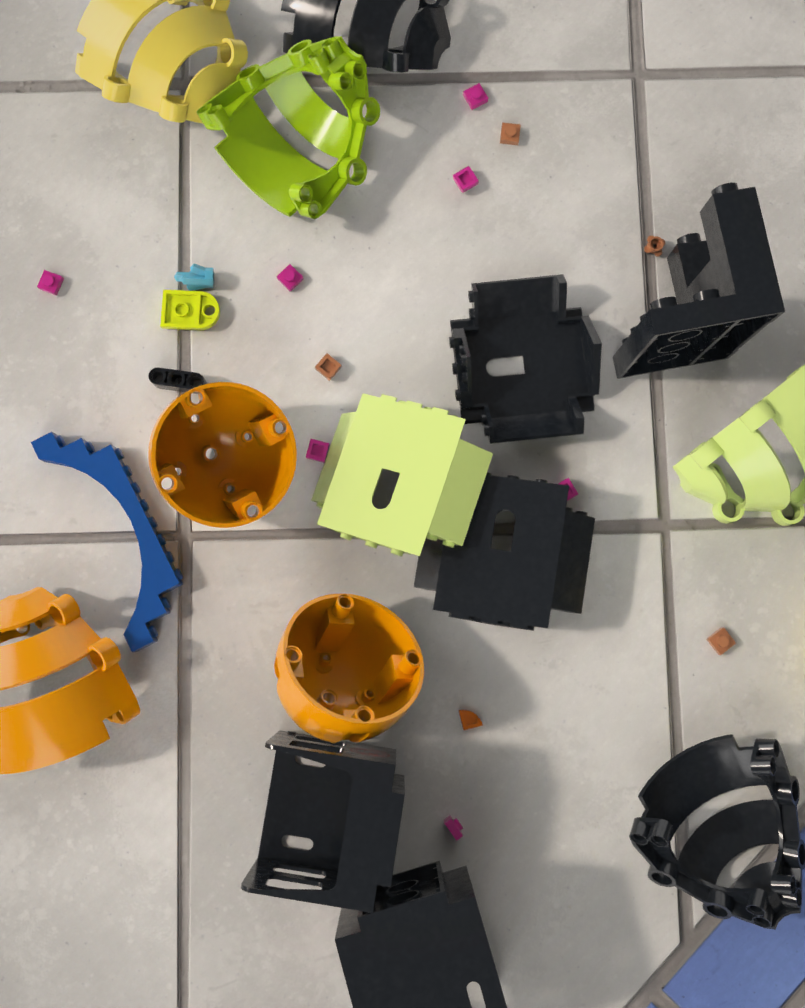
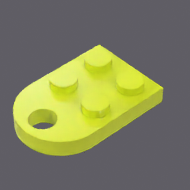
M163 290L160 324L162 329L206 330L217 323L220 317V307L217 300L211 294L204 291ZM208 307L215 308L214 314L210 316L205 314V310Z

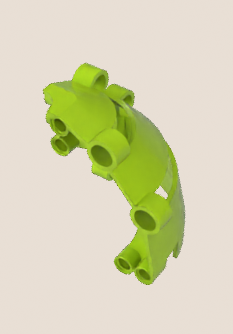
M335 36L312 43L309 39L303 40L292 46L288 53L261 66L255 64L245 68L236 76L235 82L207 101L198 109L197 114L206 129L217 131L223 129L227 137L214 148L229 168L250 190L271 207L288 217H291L298 210L299 214L303 217L317 219L329 209L347 184L357 186L366 179L367 166L360 159L366 127L372 126L378 121L380 105L375 98L369 97L367 65L363 56L352 51L342 36ZM301 71L320 75L340 98L347 109L349 117L329 107L311 88ZM265 88L276 107L295 130L319 150L338 158L336 164L327 171L302 156L272 126L253 96ZM364 105H366L367 113L365 117H363L362 109ZM353 164L354 172L352 177L350 178L349 169L350 166Z

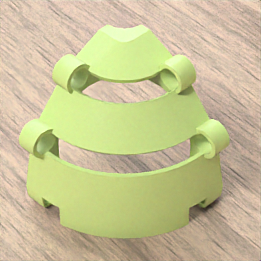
M805 364L786 378L787 380L708 441L701 443L673 466V469L680 478V486L688 494L713 504L712 512L719 522L725 524L735 522L742 518L744 511L771 512L773 520L782 526L793 525L803 519L805 514L803 506L805 504V477L798 487L791 492L788 476L779 457L758 428L772 418L792 445L805 473ZM721 455L738 476L745 492V499L734 493L725 479L720 466L712 463ZM725 501L731 502L735 507V514L732 518L725 516L722 512V504ZM788 504L794 510V516L791 520L786 519L781 511Z

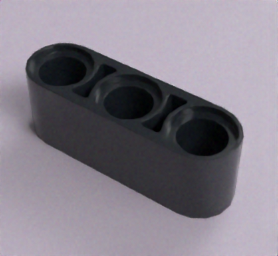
M157 367L153 368L148 375L150 382L154 386L165 390L186 392L195 388L193 383L196 380H201V385L207 384L204 377L195 372ZM163 375V379L160 382H156V377ZM182 377V382L175 385V379Z

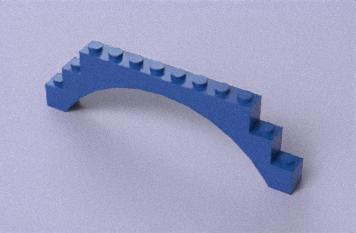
M53 432L32 441L31 444L39 460L71 467L88 474L102 484L119 501L131 520L138 539L141 555V588L136 609L123 635L131 652H138L157 642L156 636H158V632L150 623L171 613L169 610L171 607L170 602L163 595L183 585V575L179 568H175L173 564L175 559L170 551L167 552L164 546L166 544L165 538L161 533L158 534L156 529L158 524L153 516L150 517L147 511L149 506L145 499H141L139 495L141 490L136 482L133 483L130 477L133 474L129 466L125 465L122 460L124 458L120 448L109 445L95 452L91 442H87L82 438L66 445L62 436H58Z

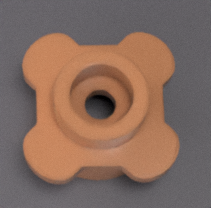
M649 236L644 251L646 253H653L657 257L661 256L665 240L658 236Z

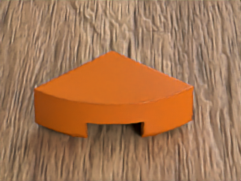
M458 710L463 730L483 726L480 718L472 711Z

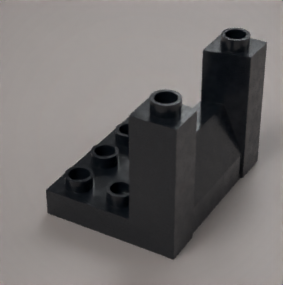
M731 182L717 186L711 191L712 196L700 211L706 241H701L699 233L686 234L677 239L676 246L667 257L676 297H664L651 302V310L640 316L639 324L630 329L631 334L629 337L622 340V346L613 356L617 379L729 359L740 347L785 312L755 187L738 189L737 183Z

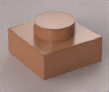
M502 122L500 143L518 146L521 125Z
M326 353L314 368L330 381L341 369L342 365Z
M721 627L706 639L718 655H722L736 644L724 627Z

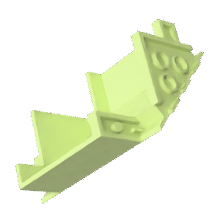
M363 393L356 412L341 414L311 501L317 503V507L322 508L317 525L341 533V538L350 541L352 538L366 541L365 545L372 548H377V545L392 549V554L401 557L403 553L420 556L426 538L433 541L440 539L443 541V545L454 548L455 545L463 546L493 453L460 439L466 419L459 418L456 415H448V410L436 407L422 408L423 405L408 400L407 402L402 400L396 402V397L384 394L381 397H376ZM386 469L400 473L389 505L384 509L375 508L372 500L382 470Z

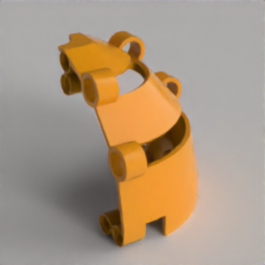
M36 587L21 594L10 595L0 601V643L25 636L30 630V624L33 622L40 630L52 627L25 640L0 646V690L17 687L41 679L76 663L84 657H87L94 670L84 677L45 695L21 703L0 707V774L31 771L72 758L110 739L103 722L106 718L110 722L126 724L140 714L137 698L118 664L121 654L117 645L110 638L104 637L101 639L80 616V608L75 599L69 594L56 597L43 587Z

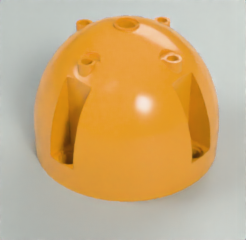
M215 382L184 392L164 409L157 419L150 436L148 459L151 475L156 487L167 503L176 511L203 525L231 528L246 525L260 519L274 509L282 500L294 477L297 449L290 423L281 409L270 398L246 385L232 382ZM193 392L198 393V404L192 403L190 395ZM193 415L197 417L196 422L191 420ZM277 422L283 425L281 433H277L275 430ZM246 433L249 435L248 440L244 438ZM209 448L215 452V456L212 459L206 457V451ZM169 477L172 480V486L169 489H163L161 482L164 478ZM231 485L232 490L228 492L227 487ZM251 505H254L256 508L253 516H249L247 513V509Z
M354 594L320 596L299 608L292 616L281 637L274 664L275 674L278 678L277 694L289 717L308 734L331 743L341 740H350L354 743L362 742L390 729L414 703L420 693L424 679V662L421 649L408 626L387 607L371 599Z

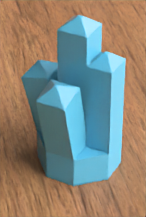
M193 264L190 267V272H176L174 275L175 280L182 282L183 285H187L186 287L189 291L214 288L213 268Z

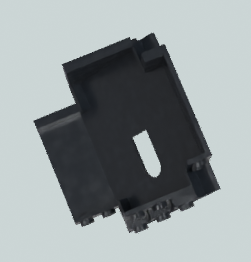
M564 275L471 283V291H468L469 303H472V308H469V318L450 320L452 337H449L450 348H453L455 363H452L453 375H456L458 387L455 390L456 401H459L461 418L466 419L465 424L482 423V426L484 425V435L488 436L490 444L584 434V415L582 412L594 411L593 397L599 394L602 343L589 315L582 316L581 307L566 309L567 282ZM523 356L525 374L496 377L487 372L486 365L492 359Z
M487 472L463 546L455 545L454 548L443 545V541L440 539L433 541L426 538L421 554L418 556L414 588L436 591L433 610L448 612V617L534 631V626L548 629L551 609L568 613H582L595 518L587 516V512H573V508L566 507L569 491L568 485L548 483L547 480L536 479V481L523 480L513 475H508V477L493 476ZM503 510L511 511L515 516L511 551L491 549L495 519L497 514Z

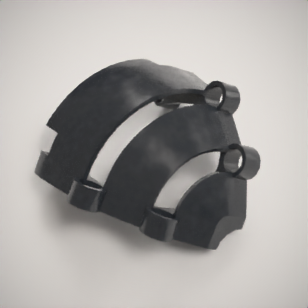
M283 0L281 11L295 14L293 32H284L283 52L288 53L292 46L303 40L309 39L312 43L334 37L336 17L341 0ZM357 0L350 23L347 46L355 53L363 56L367 67L382 68L386 71L399 73L408 72L409 70L437 69L442 53L450 47L451 36L444 7L450 0H419L418 11L409 24L404 45L395 48H388L390 33L396 15L405 0Z
M733 734L712 738L680 752L653 774L638 795L645 810L641 817L634 818L629 835L632 845L650 864L647 875L652 882L664 887H677L703 902V910L715 918L729 919L735 917L767 929L776 930L778 923L785 916L801 913L805 843L800 839L797 812L800 789L798 779L795 776H790L782 748L777 739L756 738L754 746L739 747ZM766 785L773 800L744 802L713 815L694 831L683 846L678 860L676 859L671 850L670 841L679 826L694 810L710 799L734 789ZM779 844L776 862H766L750 868L740 876L733 888L716 885L723 868L739 853L759 845Z

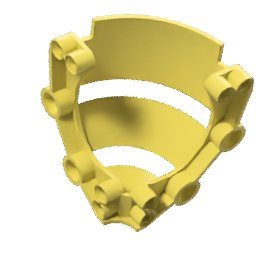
M91 0L77 29L87 39L84 52L77 53L75 72L81 78L102 89V96L110 101L117 103L129 102L159 112L162 118L172 122L183 123L188 120L202 123L197 114L198 109L236 81V76L247 62L248 51L245 42L234 38L226 13L230 0ZM166 1L174 5L186 6L188 2L198 5L174 12L154 27L139 47L128 79L116 71L117 63L126 40L136 25L151 10ZM217 46L216 62L204 67L193 77L185 95L168 94L174 75L188 57L203 48Z

